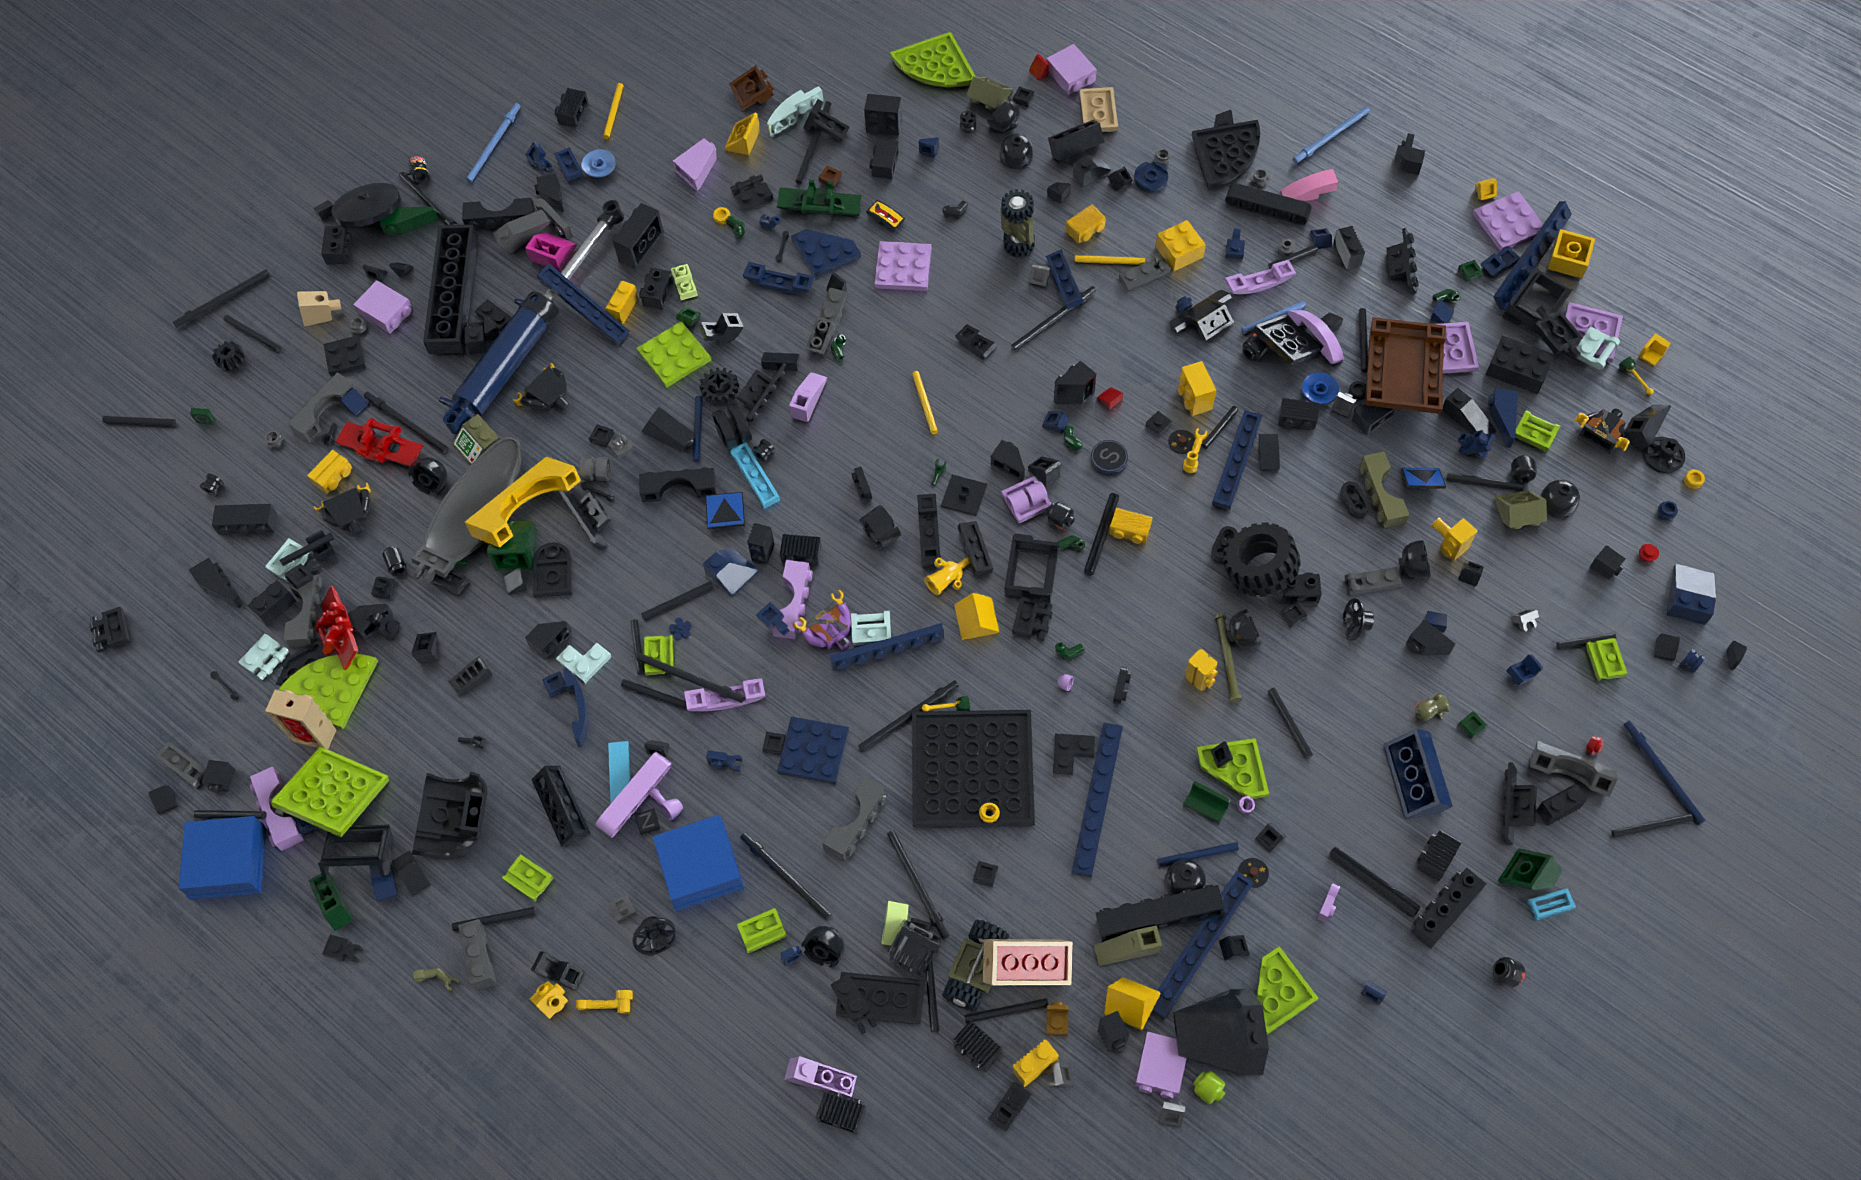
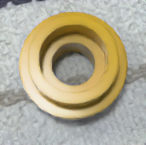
M985 803L981 806L979 815L984 822L993 823L999 818L1000 811L997 805ZM992 811L993 815L987 816L986 812Z

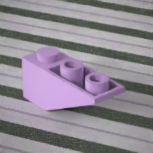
M812 372L809 373L795 391L790 402L791 418L805 422L809 421L828 379L827 377Z
M798 1056L789 1060L784 1080L804 1087L826 1092L835 1091L843 1096L852 1097L857 1076Z

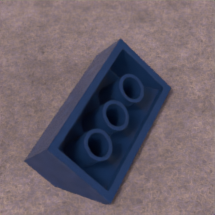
M1414 729L1384 743L1406 819L1434 815L1453 807L1430 732Z

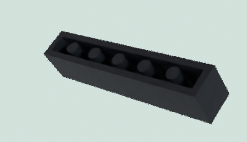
M1205 885L1201 889H1187L1180 894H1165L1158 899L1152 900L1147 898L1141 900L1140 903H1125L1113 909L1103 908L1096 912V919L1101 940L1104 942L1138 929L1157 926L1159 931L1225 916V907L1219 886Z

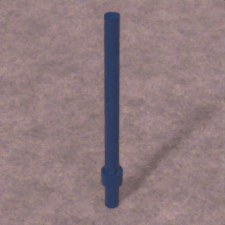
M1630 720L1624 723V727L1632 736V741L1636 746H1640L1699 825L1706 821L1645 741L1646 737L1643 733H1639Z

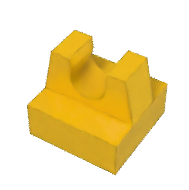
M1495 178L1483 180L1475 184L1478 199L1485 200L1497 196V180Z

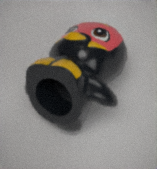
M418 156L410 158L408 163L410 170L406 172V175H412L417 185L425 182L427 178L431 179L426 161Z

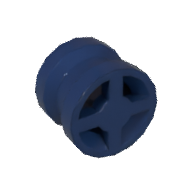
M1692 648L1681 664L1690 667L1691 671L1695 673L1707 657L1697 654V651Z

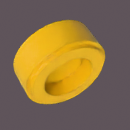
M725 207L715 209L713 212L714 222L719 225L727 223L730 216L729 210Z
M1689 470L1684 476V483L1692 489L1700 488L1705 482V476L1699 470Z

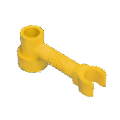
M1199 428L1195 431V441L1192 450L1188 452L1187 458L1183 462V470L1187 473L1197 471L1199 464L1198 452L1202 442L1207 437V430L1204 435L1198 433Z
M617 990L615 1000H576V1009L609 1008L617 1009V1013H630V1001L633 1000V991Z

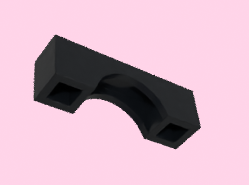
M532 198L514 199L509 207L501 211L487 210L480 201L465 202L462 208V221L464 225H474L475 230L498 228L510 221L535 212V206Z
M703 467L694 470H667L658 473L646 472L645 474H639V491L642 503L661 501L664 494L675 487L690 488L696 493L698 498H703L705 495L716 494L714 468Z

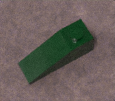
M398 207L392 214L382 219L380 225L384 234H404L435 222L439 217L435 207Z
M329 872L327 877H322L320 873L309 880L322 915L334 931L344 927L353 920Z

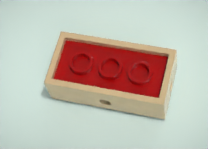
M285 689L283 691L274 690L265 710L291 742L314 748L321 746L327 750L329 749L337 729L311 696L306 694L301 696L295 695L292 691Z
M984 939L983 983L989 985H1071V941L1053 939Z

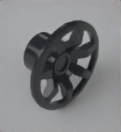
M1655 437L1650 445L1654 450H1657L1655 452L1648 453L1649 447L1644 448L1646 461L1658 471L1674 472L1680 469L1685 462L1684 449L1673 438ZM1656 441H1662L1660 445L1654 443ZM1679 451L1681 453V458L1676 455ZM1649 457H1659L1656 465L1650 460ZM1672 459L1674 461L1680 462V464L1676 467H1673ZM1663 461H1666V464L1669 469H1664L1659 466L1662 464Z
M1353 598L1348 601L1343 612V623L1351 624L1347 627L1345 634L1348 640L1354 641L1360 636L1362 630L1369 631L1372 629L1374 615L1371 611H1364L1363 604L1359 599ZM1346 614H1349L1351 616L1350 618L1345 619Z
M655 916L647 917L633 934V946L638 952L645 955L659 954L674 944L677 938V928L668 919ZM667 925H669L672 927L673 930L666 931L664 929ZM673 935L669 943L663 938V936L669 937ZM637 937L643 939L639 945H637ZM660 942L665 947L656 950V943ZM648 943H650L651 951L642 949L646 947Z

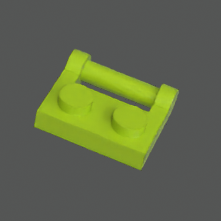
M1526 410L1516 428L1515 438L1547 452L1561 425L1557 423L1554 425L1532 415L1530 411Z

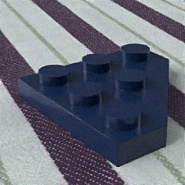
M809 229L791 235L792 242L814 277L861 257L858 247L850 239Z

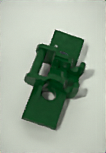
M809 179L808 190L780 187L777 208L801 210L802 213H806V211L829 213L831 216H834V214L859 216L862 195L834 193L832 181H828L826 189L816 188L815 181ZM834 201H839L841 205L834 204Z

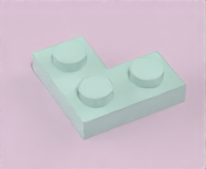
M596 643L584 656L569 645L556 660L586 684L612 656L606 649Z

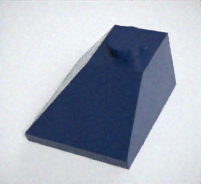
M733 548L716 551L703 563L705 574L731 597L759 572L756 567Z

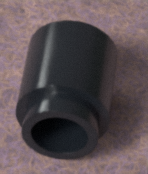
M394 546L386 548L382 553V558L388 572L393 576L404 573L406 571V562L400 548Z

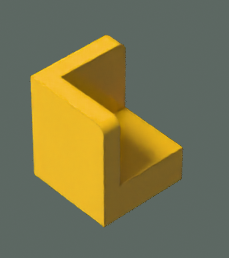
M1655 333L1643 347L1638 357L1651 366H1655L1664 356L1671 343Z

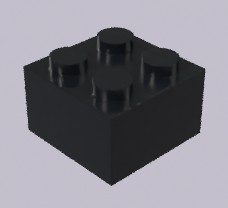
M867 94L864 108L866 132L899 135L902 123L901 97Z

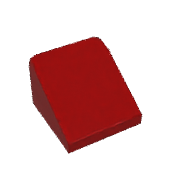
M1038 53L1030 66L1029 72L1037 80H1041L1048 76L1049 63Z
M1110 387L1100 394L1097 399L1110 410L1123 400V393Z

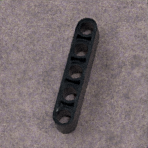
M1238 183L1230 185L1225 198V202L1229 206L1298 225H1305L1312 210V206L1308 202Z

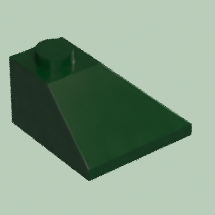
M1518 848L1498 881L1530 890L1551 888L1555 885L1563 870L1552 855Z

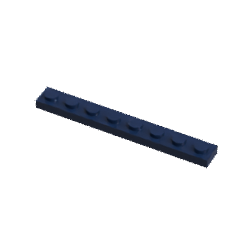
M1559 201L1493 296L1500 310H1506L1513 297L1551 246L1560 229L1564 227L1572 214L1566 201Z
M1103 722L1072 874L1092 878L1123 726Z
M1235 872L1221 893L1225 907V916L1203 920L1157 991L1161 994L1152 1012L1165 1020L1253 886V881L1239 872Z

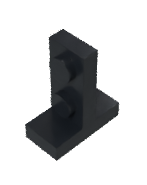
M817 99L803 128L809 131L813 125L839 142H842L850 126L821 110L824 102Z

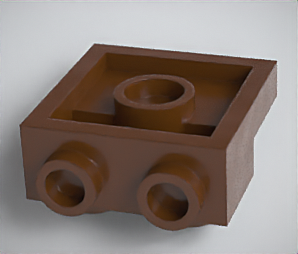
M757 65L729 83L743 110H746L757 101L762 104L774 96L772 90L775 88L770 81L766 80L768 78L767 73L764 69L760 70Z

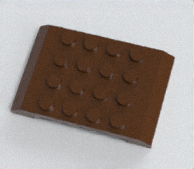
M1372 317L1365 405L1441 414L1443 410L1442 382L1446 325Z

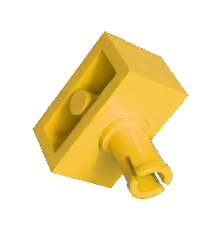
M1440 517L1431 526L1443 536L1444 540L1439 548L1442 554L1453 562L1470 548L1478 531L1464 518L1452 528Z

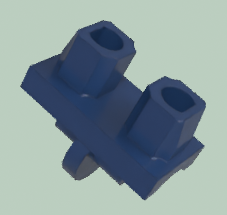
M1483 430L1476 431L1473 436H1470L1468 432L1461 433L1458 442L1461 444L1459 452L1462 455L1476 453L1479 458H1484L1488 455V451H1491L1490 443L1495 439L1493 433L1485 434Z

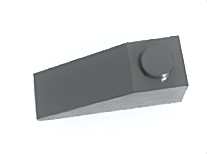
M541 209L504 224L493 235L499 245L512 254L551 222Z

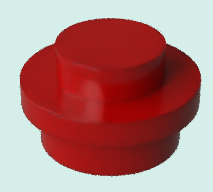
M1644 544L1639 549V556L1644 562H1653L1659 557V550L1652 544Z
M1593 736L1586 746L1589 754H1599L1604 747V743H1602L1603 738Z

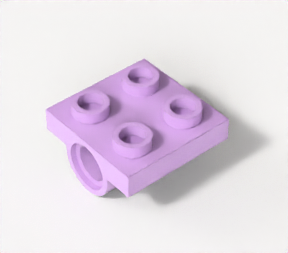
M1035 476L1001 491L1003 499L1019 524L1046 512L1051 505L1043 483L1037 481Z

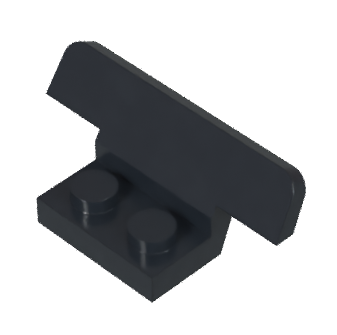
M1224 290L1215 292L1171 320L1170 327L1174 331L1179 332L1190 324L1195 325L1202 340H1208L1234 323L1224 302L1232 298L1230 293Z

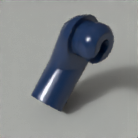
M762 215L759 220L760 225L768 229H774L781 222L780 217L777 215L771 219L769 216L765 217V215Z

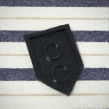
M320 639L284 660L283 669L276 685L282 686L290 676L304 666L330 656L323 653V644Z

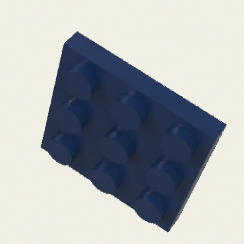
M791 716L777 773L836 784L849 727Z

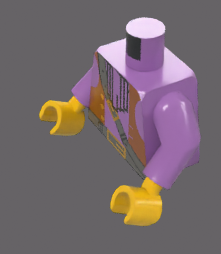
M837 590L839 593L838 599L834 597L833 593L830 594L831 599L837 602L836 605L833 602L807 623L804 618L799 617L798 620L801 622V626L799 627L796 622H793L792 626L794 629L801 630L800 633L810 645L821 648L825 647L828 650L838 645L844 651L851 645L847 639L850 635L851 617L845 601H842L843 592Z

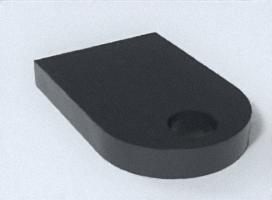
M555 542L544 544L535 552L533 557L534 598L572 595V557L568 548L563 544ZM552 549H556V550H557V553H556L555 555H553V556H549V555H548V552H549L550 550H552Z

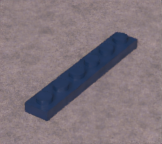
M548 264L537 274V279L617 346L630 334L626 327L551 264Z
M1244 410L1212 505L1230 510L1262 415Z
M939 623L830 655L832 669L843 670L853 664H863L870 659H881L887 654L901 653L904 649L918 648L928 642H938L944 638L943 625Z

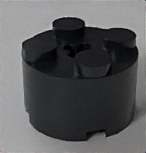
M881 505L859 519L865 534L868 537H872L873 543L878 550L883 549L902 536L898 526L895 527L892 517Z

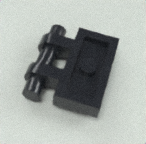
M761 174L758 176L753 175L748 180L739 181L730 187L732 194L739 192V194L735 195V200L742 212L773 199V194L766 182L759 185V182L764 181ZM753 186V188L745 191V188Z
M1020 597L1012 634L1031 638L1032 632L1036 631L1038 632L1037 639L1043 641L1049 631L1048 622L1053 614L1051 611L1052 604L1045 603L1044 608H1040V600ZM1036 616L1042 617L1040 624L1035 623Z
M121 607L102 612L101 620L97 616L90 618L91 624L89 627L94 636L92 642L98 653L105 651V643H108V646L113 648L130 642L124 611ZM104 628L106 634L102 635L101 630Z

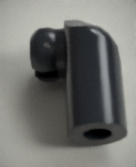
M961 201L957 206H944L942 212L949 217H959L968 207V204L965 201Z

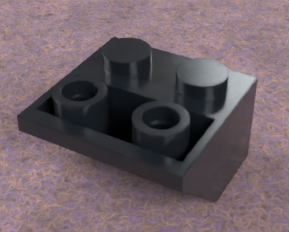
M1081 360L1076 365H1071L1063 376L1060 375L1055 380L1054 403L1083 404L1095 393L1097 373Z

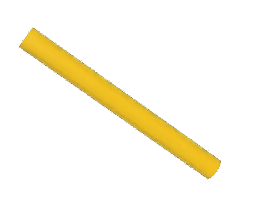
M617 83L603 133L604 139H609L624 87L622 83Z
M1075 255V262L1141 265L1145 263V258Z
M914 371L912 376L932 435L937 434L938 430L918 371Z

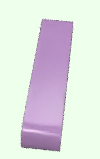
M655 752L599 817L595 826L611 838L614 837L649 793L667 774L672 763L658 752Z

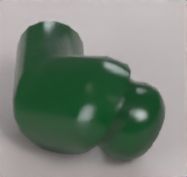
M729 216L727 223L734 227L733 233L735 236H743L745 233L744 222L734 216Z
M1445 289L1434 294L1432 298L1435 303H1438L1439 300L1455 303L1461 299V294L1452 289Z
M842 334L833 340L830 347L837 361H841L845 357L842 348L845 345L846 337Z
M1066 426L1064 429V443L1072 449H1081L1083 443L1073 435L1074 428Z
M1074 535L1057 541L1059 550L1067 547L1082 550L1086 545L1083 539Z
M1063 642L1055 645L1056 654L1067 659H1072L1085 652L1081 643L1072 648L1066 647Z

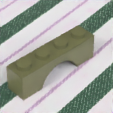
M1385 451L1365 455L1359 464V471L1365 478V487L1371 493L1372 505L1376 506L1378 521L1382 522L1384 529L1404 525L1409 518L1404 500L1389 495L1382 486V480L1388 476L1391 468Z

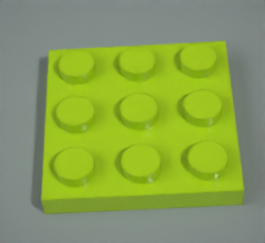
M681 321L637 347L638 353L666 388L712 361L711 356Z

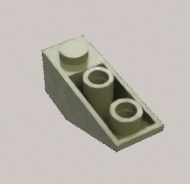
M1157 926L1138 929L1094 945L1099 966L1160 953L1162 948Z

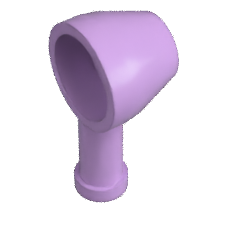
M657 788L649 793L650 797L654 798L660 805L662 812L668 820H674L683 810V806L677 798L666 801Z

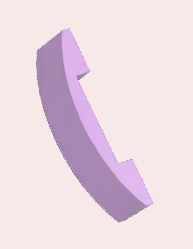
M1285 260L1273 264L1271 269L1243 276L1240 273L1226 277L1225 281L1233 294H1250L1279 285L1295 276L1296 272L1290 261Z
M1301 309L1292 310L1287 313L1298 326L1306 325L1324 345L1320 352L1331 364L1343 362L1344 356L1338 340L1321 319Z
M762 678L743 681V685L729 687L732 688V691L745 696L743 703L730 698L720 697V694L711 690L704 691V688L684 691L687 711L723 710L763 699L766 695Z

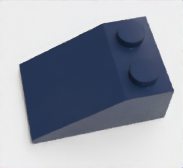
M1675 564L1666 615L1706 625L1714 615L1716 602L1715 574Z

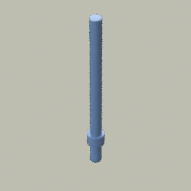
M515 103L510 112H507L504 116V121L466 177L468 182L472 183L509 124H512L515 120V115L521 108L518 103Z
M1364 107L1315 143L1304 147L1298 155L1293 157V162L1298 163L1302 159L1310 157L1316 149L1370 112L1369 107Z

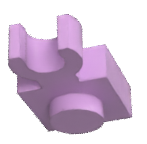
M1332 883L1317 920L1325 922L1327 917L1332 918L1336 909L1333 903L1340 889L1339 886Z

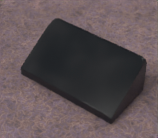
M764 352L761 359L762 369H778L784 363L786 365L784 370H798L800 355L795 353Z

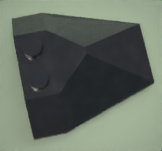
M1230 989L1173 1012L1179 1056L1202 1064L1207 1063L1221 1070L1226 1069L1240 1076L1263 1075L1269 1046L1263 1006L1251 989Z

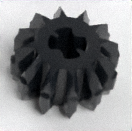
M224 341V344H218V348L213 349L212 359L216 366L224 371L228 369L233 371L234 367L239 368V364L244 363L243 358L245 354L241 346L233 341L229 343Z

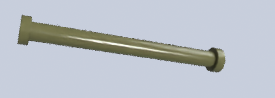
M1218 613L1214 618L1219 628L1231 691L1230 702L1237 703L1242 701V696L1238 691L1227 635L1226 614Z

